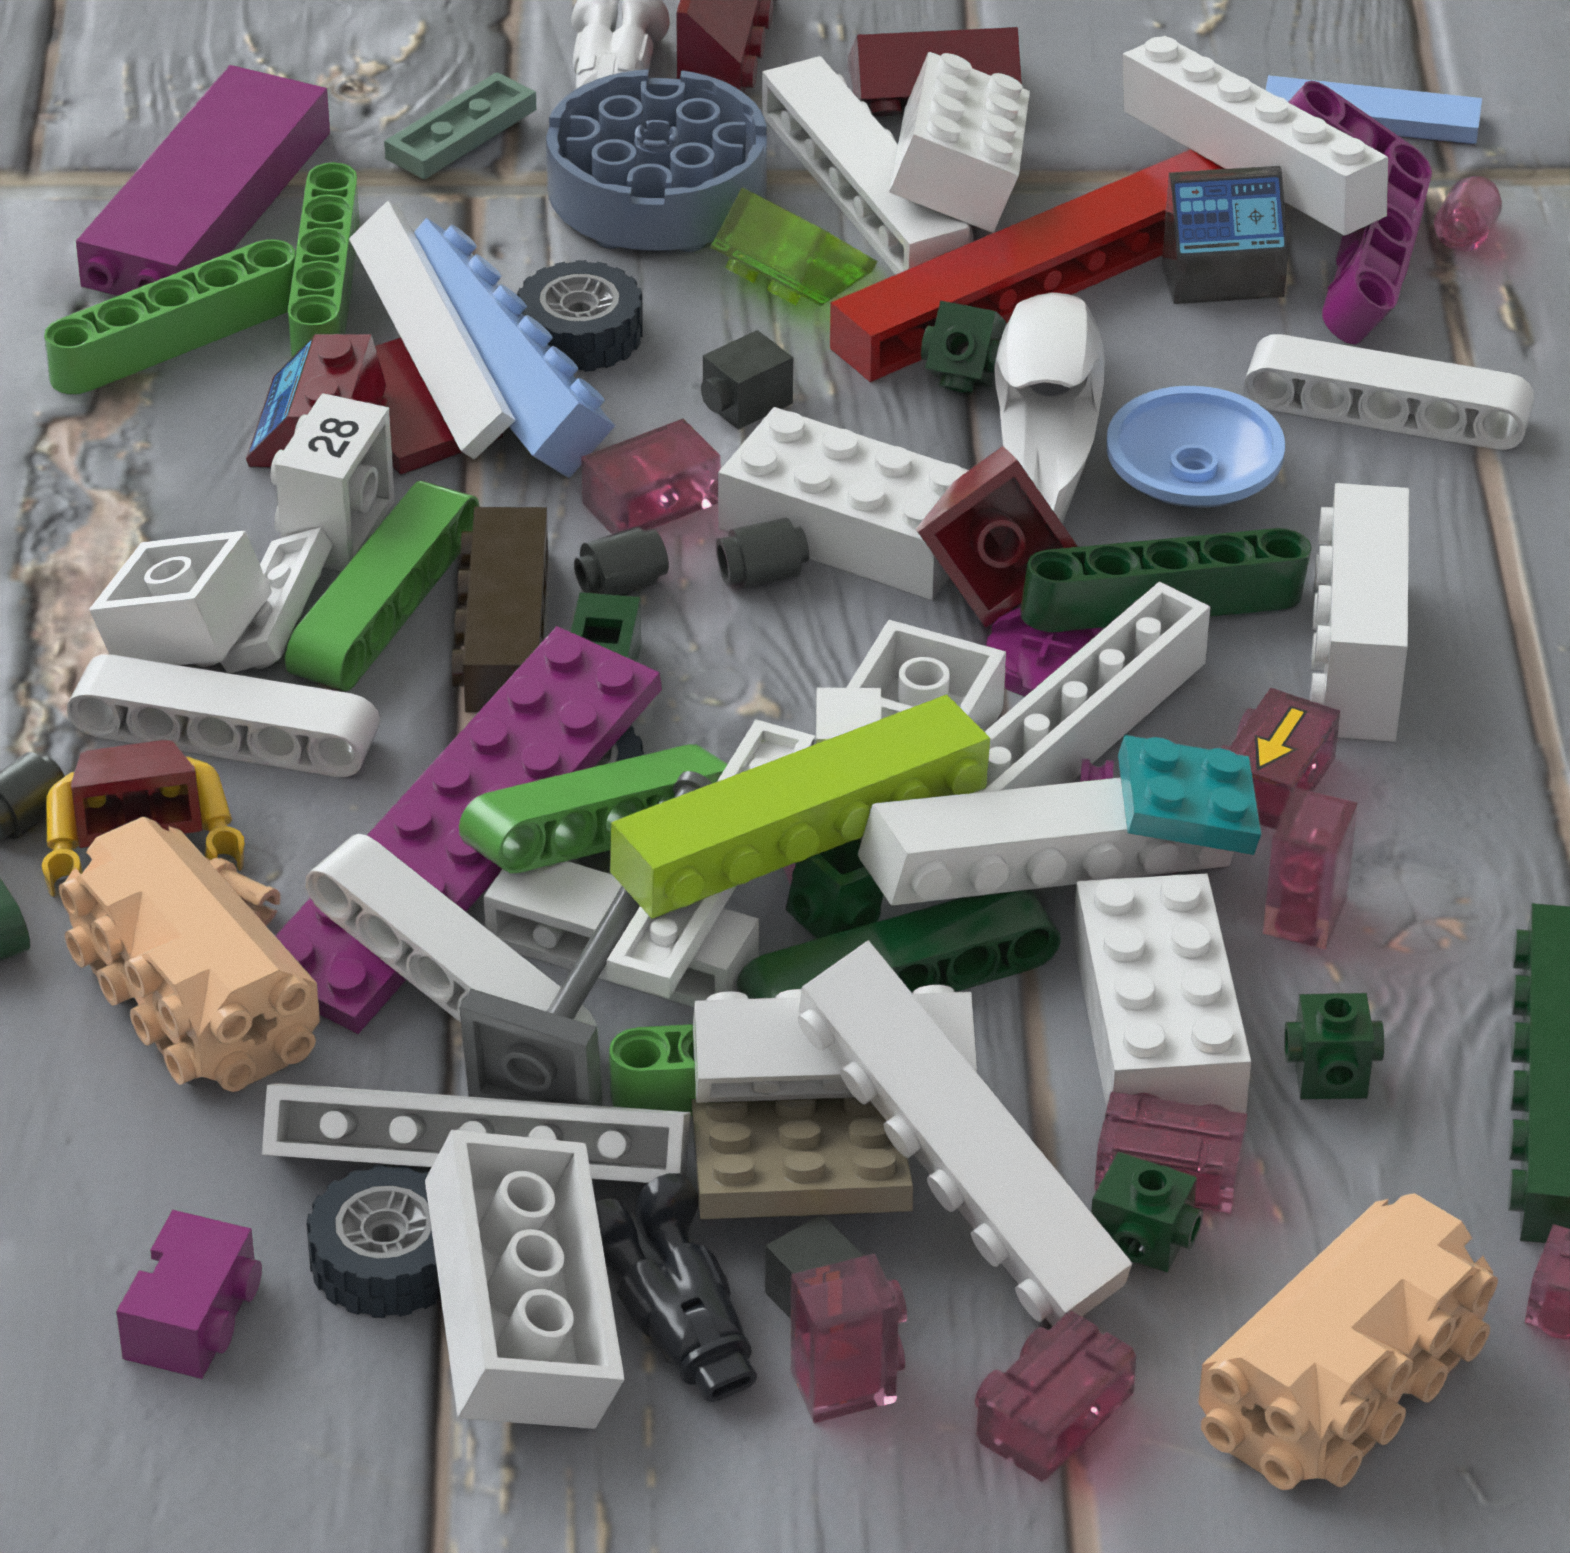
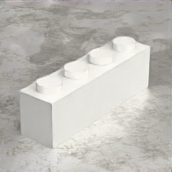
M569 861L522 873H509L502 869L484 895L485 928L518 954L572 970L622 885L612 874ZM723 908L671 997L665 999L694 1007L695 1001L707 1000L709 996L715 993L739 992L736 984L739 973L746 964L759 957V918ZM607 964L598 978L606 980Z
M928 985L914 990L913 995L972 1068L977 1071L971 992H954L953 988L945 985ZM801 989L787 990L779 993L776 998L748 999L746 994L740 992H719L709 996L707 1000L695 1001L693 1039L696 1103L850 1098L854 1096L841 1077L840 1070L844 1067L828 1048L820 1051L814 1047L798 1023V1016L801 1015L799 1013Z

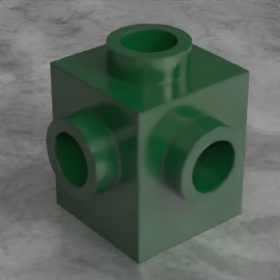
M940 300L935 326L928 325L922 339L921 359L927 360L925 369L935 377L940 378L939 387L972 394L974 385L991 388L995 374L997 352L1006 321L996 311ZM968 346V349L961 354V351Z
M860 839L849 841L795 863L785 910L817 939L877 922L880 917L884 894L857 856L862 842Z
M1367 993L1299 994L1296 1022L1285 1023L1284 1052L1287 1063L1295 1062L1300 1100L1368 1099L1372 1061H1383L1384 1028L1381 1020L1371 1021Z
M1119 1151L1092 1198L1091 1213L1129 1260L1133 1263H1140L1167 1273L1180 1248L1183 1247L1190 1250L1193 1247L1203 1220V1209L1194 1207L1197 1177Z

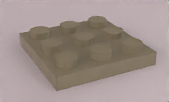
M855 1097L696 1103V1099H691L700 1219L913 1211V1184L908 1158L904 1157L891 1143L883 1126L886 1120L871 1101L862 1104Z

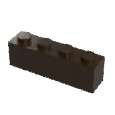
M474 507L473 531H462L461 566L470 568V570H459L458 604L461 607H467V609H456L455 644L456 646H464V649H453L452 685L453 687H464L465 712H479L544 641L549 557L547 507Z

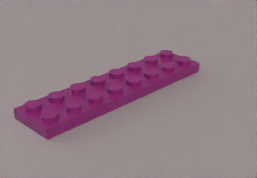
M556 626L366 836L381 844L466 912L502 870V868L472 849L461 839L459 823L467 805L476 797L488 792L594 767L662 690L660 672ZM311 898L305 902L275 935L317 983L319 1015L356 1034L362 1031L407 980L326 916L314 904Z

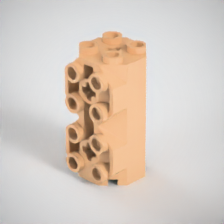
M141 817L96 837L86 851L92 861L85 871L81 874L74 868L66 881L58 886L60 898L69 914V920L73 929L65 932L66 945L73 960L79 967L83 968L90 965L92 972L98 978L105 998L112 1006L135 997L138 1006L130 1010V1018L134 1029L145 1045L156 1044L158 1050L164 1056L166 1066L176 1083L181 1085L195 1078L205 1077L217 1081L224 1090L236 1092L287 1067L289 1064H296L304 1060L315 1046L316 1039L312 1032L320 1022L317 983L181 830L170 826L169 831L164 830L156 821Z
M1415 1193L1401 1196L1394 1204L1388 1205L1389 1199L1376 1201L1202 1364L1198 1403L1206 1414L1201 1420L1203 1434L1214 1448L1235 1456L1263 1474L1278 1489H1293L1301 1480L1315 1478L1326 1479L1337 1487L1347 1485L1356 1474L1362 1458L1374 1447L1375 1443L1386 1445L1398 1433L1406 1416L1405 1407L1398 1404L1402 1394H1412L1423 1402L1432 1401L1442 1389L1448 1373L1459 1363L1460 1359L1462 1358L1466 1362L1472 1361L1480 1353L1489 1337L1490 1325L1482 1321L1488 1310V1303L1496 1290L1498 1278L1493 1275V1271L1484 1256L1475 1263L1464 1246L1472 1237L1463 1222Z

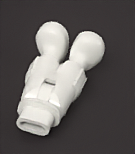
M617 0L576 1L571 16V24L577 33L572 59L576 74V89L605 76L649 69L654 49L653 44L664 38L670 25L669 11L662 0H623L622 26L616 31L618 17Z

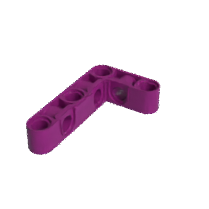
M1311 80L1305 82L1288 103L1314 117L1324 120L1330 126L1361 140L1365 145L1388 156L1387 216L1342 236L1335 260L1338 266L1334 281L1327 287L1328 292L1322 309L1324 323L1333 335L1345 343L1358 344L1397 304L1424 212V203L1432 177V168L1426 157L1414 146L1326 85Z

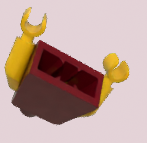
M160 740L80 753L75 772H70L59 780L48 792L46 803L47 846L53 849V851L46 855L41 866L48 893L52 897H55L54 885L59 878L69 876L74 868L81 874L83 873L80 858L73 849L78 846L79 848L90 847L96 837L141 817L156 821L162 829L169 831V826L181 830L184 834L207 830L209 833L206 837L205 857L212 860L218 858L217 855L228 854L237 861L239 871L243 868L244 836L237 829L227 826L231 823L232 817L219 774L210 764L188 756L185 757L173 741Z

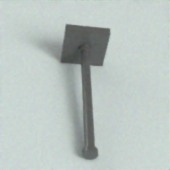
M683 772L674 784V798L712 783L705 776L697 772ZM623 886L620 887L547 1011L472 988L470 989L459 1007L468 1097L603 1106L597 1027L573 1019L607 964L608 957L640 907Z

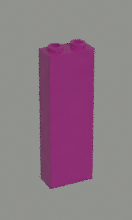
M229 65L76 239L81 287L119 296L232 252L330 134L327 88Z

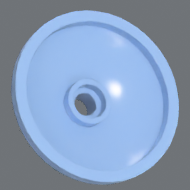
M1175 386L1142 394L1121 407L1110 421L1107 430L1106 450L1108 459L1117 474L1146 496L1177 506L1207 508L1236 503L1268 486L1282 468L1285 454V438L1276 419L1262 406L1244 396L1212 387Z

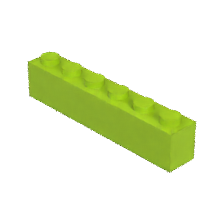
M947 694L611 822L610 873L648 916L654 919L793 863L803 861L826 850L861 838L864 835L872 804L970 794L986 788L991 738Z

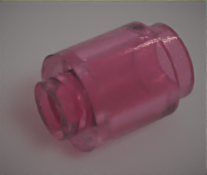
M1481 176L1465 178L1453 185L1434 219L1435 232L1443 244L1453 250L1467 252L1479 248L1485 242L1502 210V200L1496 185L1489 179Z

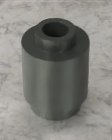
M782 518L730 529L729 536L717 538L716 556L724 583L727 586L739 583L741 588L744 589L799 577L802 568L801 564L809 561V547L803 529L801 527L794 528L788 518Z
M633 527L583 543L580 547V557L574 560L576 579L585 593L623 595L656 584L658 577L666 575L669 570V560L664 542L659 533L653 528L643 531L639 527Z
M27 752L0 770V841L7 836L12 839L17 838L47 817L46 803L48 792L55 783L65 777L61 768L51 758Z

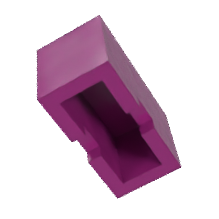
M172 1209L150 1249L151 1259L159 1261L153 1273L138 1271L116 1311L122 1359L203 1379L216 1352L223 1354L229 1347L235 1328V1316L243 1301L251 1302L254 1299L261 1281L262 1263L254 1257L252 1228Z

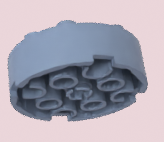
M649 69L621 72L596 79L568 94L557 104L549 116V128L546 135L547 191L549 200L556 213L565 223L581 234L594 239L598 245L604 248L614 249L622 247L636 250L662 251L679 249L686 252L701 250L706 246V243L718 240L736 230L744 228L763 204L767 191V126L765 118L758 106L739 89L721 80L694 72L681 71L680 79L649 78Z

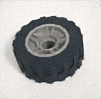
M576 260V262L565 263V261L555 263L554 266L543 267L537 270L536 274L532 277L528 276L523 281L524 286L519 288L517 296L527 305L522 314L524 316L529 315L539 322L553 337L548 343L549 347L554 346L566 354L577 365L578 370L588 372L595 371L597 368L614 366L616 362L629 358L631 352L634 349L637 350L641 344L640 337H643L641 288H637V281L632 276H627L625 271L618 267L613 268L607 266V263L598 261L597 263L587 262V260Z
M379 1165L364 1171L358 1169L348 1173L347 1177L339 1181L337 1179L326 1186L327 1190L322 1196L318 1195L312 1203L313 1212L308 1214L306 1223L310 1272L313 1271V1281L318 1290L322 1289L326 1293L327 1300L335 1306L340 1304L346 1307L347 1312L356 1315L360 1313L370 1314L372 1318H385L386 1315L399 1314V1317L412 1314L414 1310L422 1307L426 1309L436 1304V1299L441 1294L425 1179L429 1173L424 1172L422 1174L413 1171L412 1167L401 1165L399 1168Z

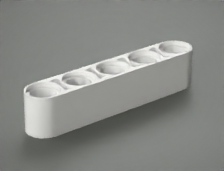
M1283 334L1266 336L1257 343L1243 384L1244 393L1247 398L1266 410L1496 450H1507L1516 447L1522 442L1535 399L1534 390L1529 382L1511 373Z
M99 655L90 661L67 704L66 711L69 720L77 729L87 735L134 744L169 740L173 741L180 751L334 777H348L356 774L361 768L381 720L378 710L371 702L352 693L117 655Z
M362 834L352 835L306 876L305 886L314 904L326 916L460 1023L459 1007L471 988L544 1011L548 1010L561 988L369 836ZM582 1005L573 1020L597 1027L591 1013Z

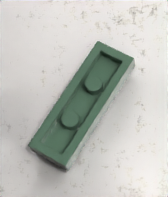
M496 72L384 141L385 159L425 180L536 111V91Z

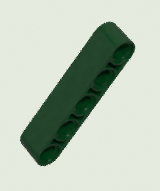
M1271 528L1044 550L1033 554L1028 561L1020 615L1027 625L1044 632H1063L1107 627L1158 582L1210 606V617L1287 609L1300 603L1312 547L1310 541L1296 531L1286 528Z
M1031 889L961 897L763 954L754 958L743 967L738 975L736 984L738 991L746 994L748 999L776 998L781 992L802 989V986L869 940L912 994L914 990L928 985H945L953 988L954 992L1044 965L1058 951L1061 936Z

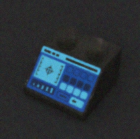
M1264 166L1169 172L1162 267L1173 304L1284 297L1289 249L1281 167Z

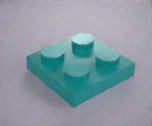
M1124 735L1118 753L1128 834L1250 855L1255 854L1261 838V828L1249 756L1237 755L1232 751L1222 748L1209 750L1174 744L1167 739L1159 737L1146 739Z

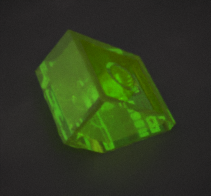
M743 187L711 245V248L729 257L724 268L752 283H755L759 274L770 279L771 282L767 291L797 306L801 296L819 306L824 305L870 274L878 262L826 230Z

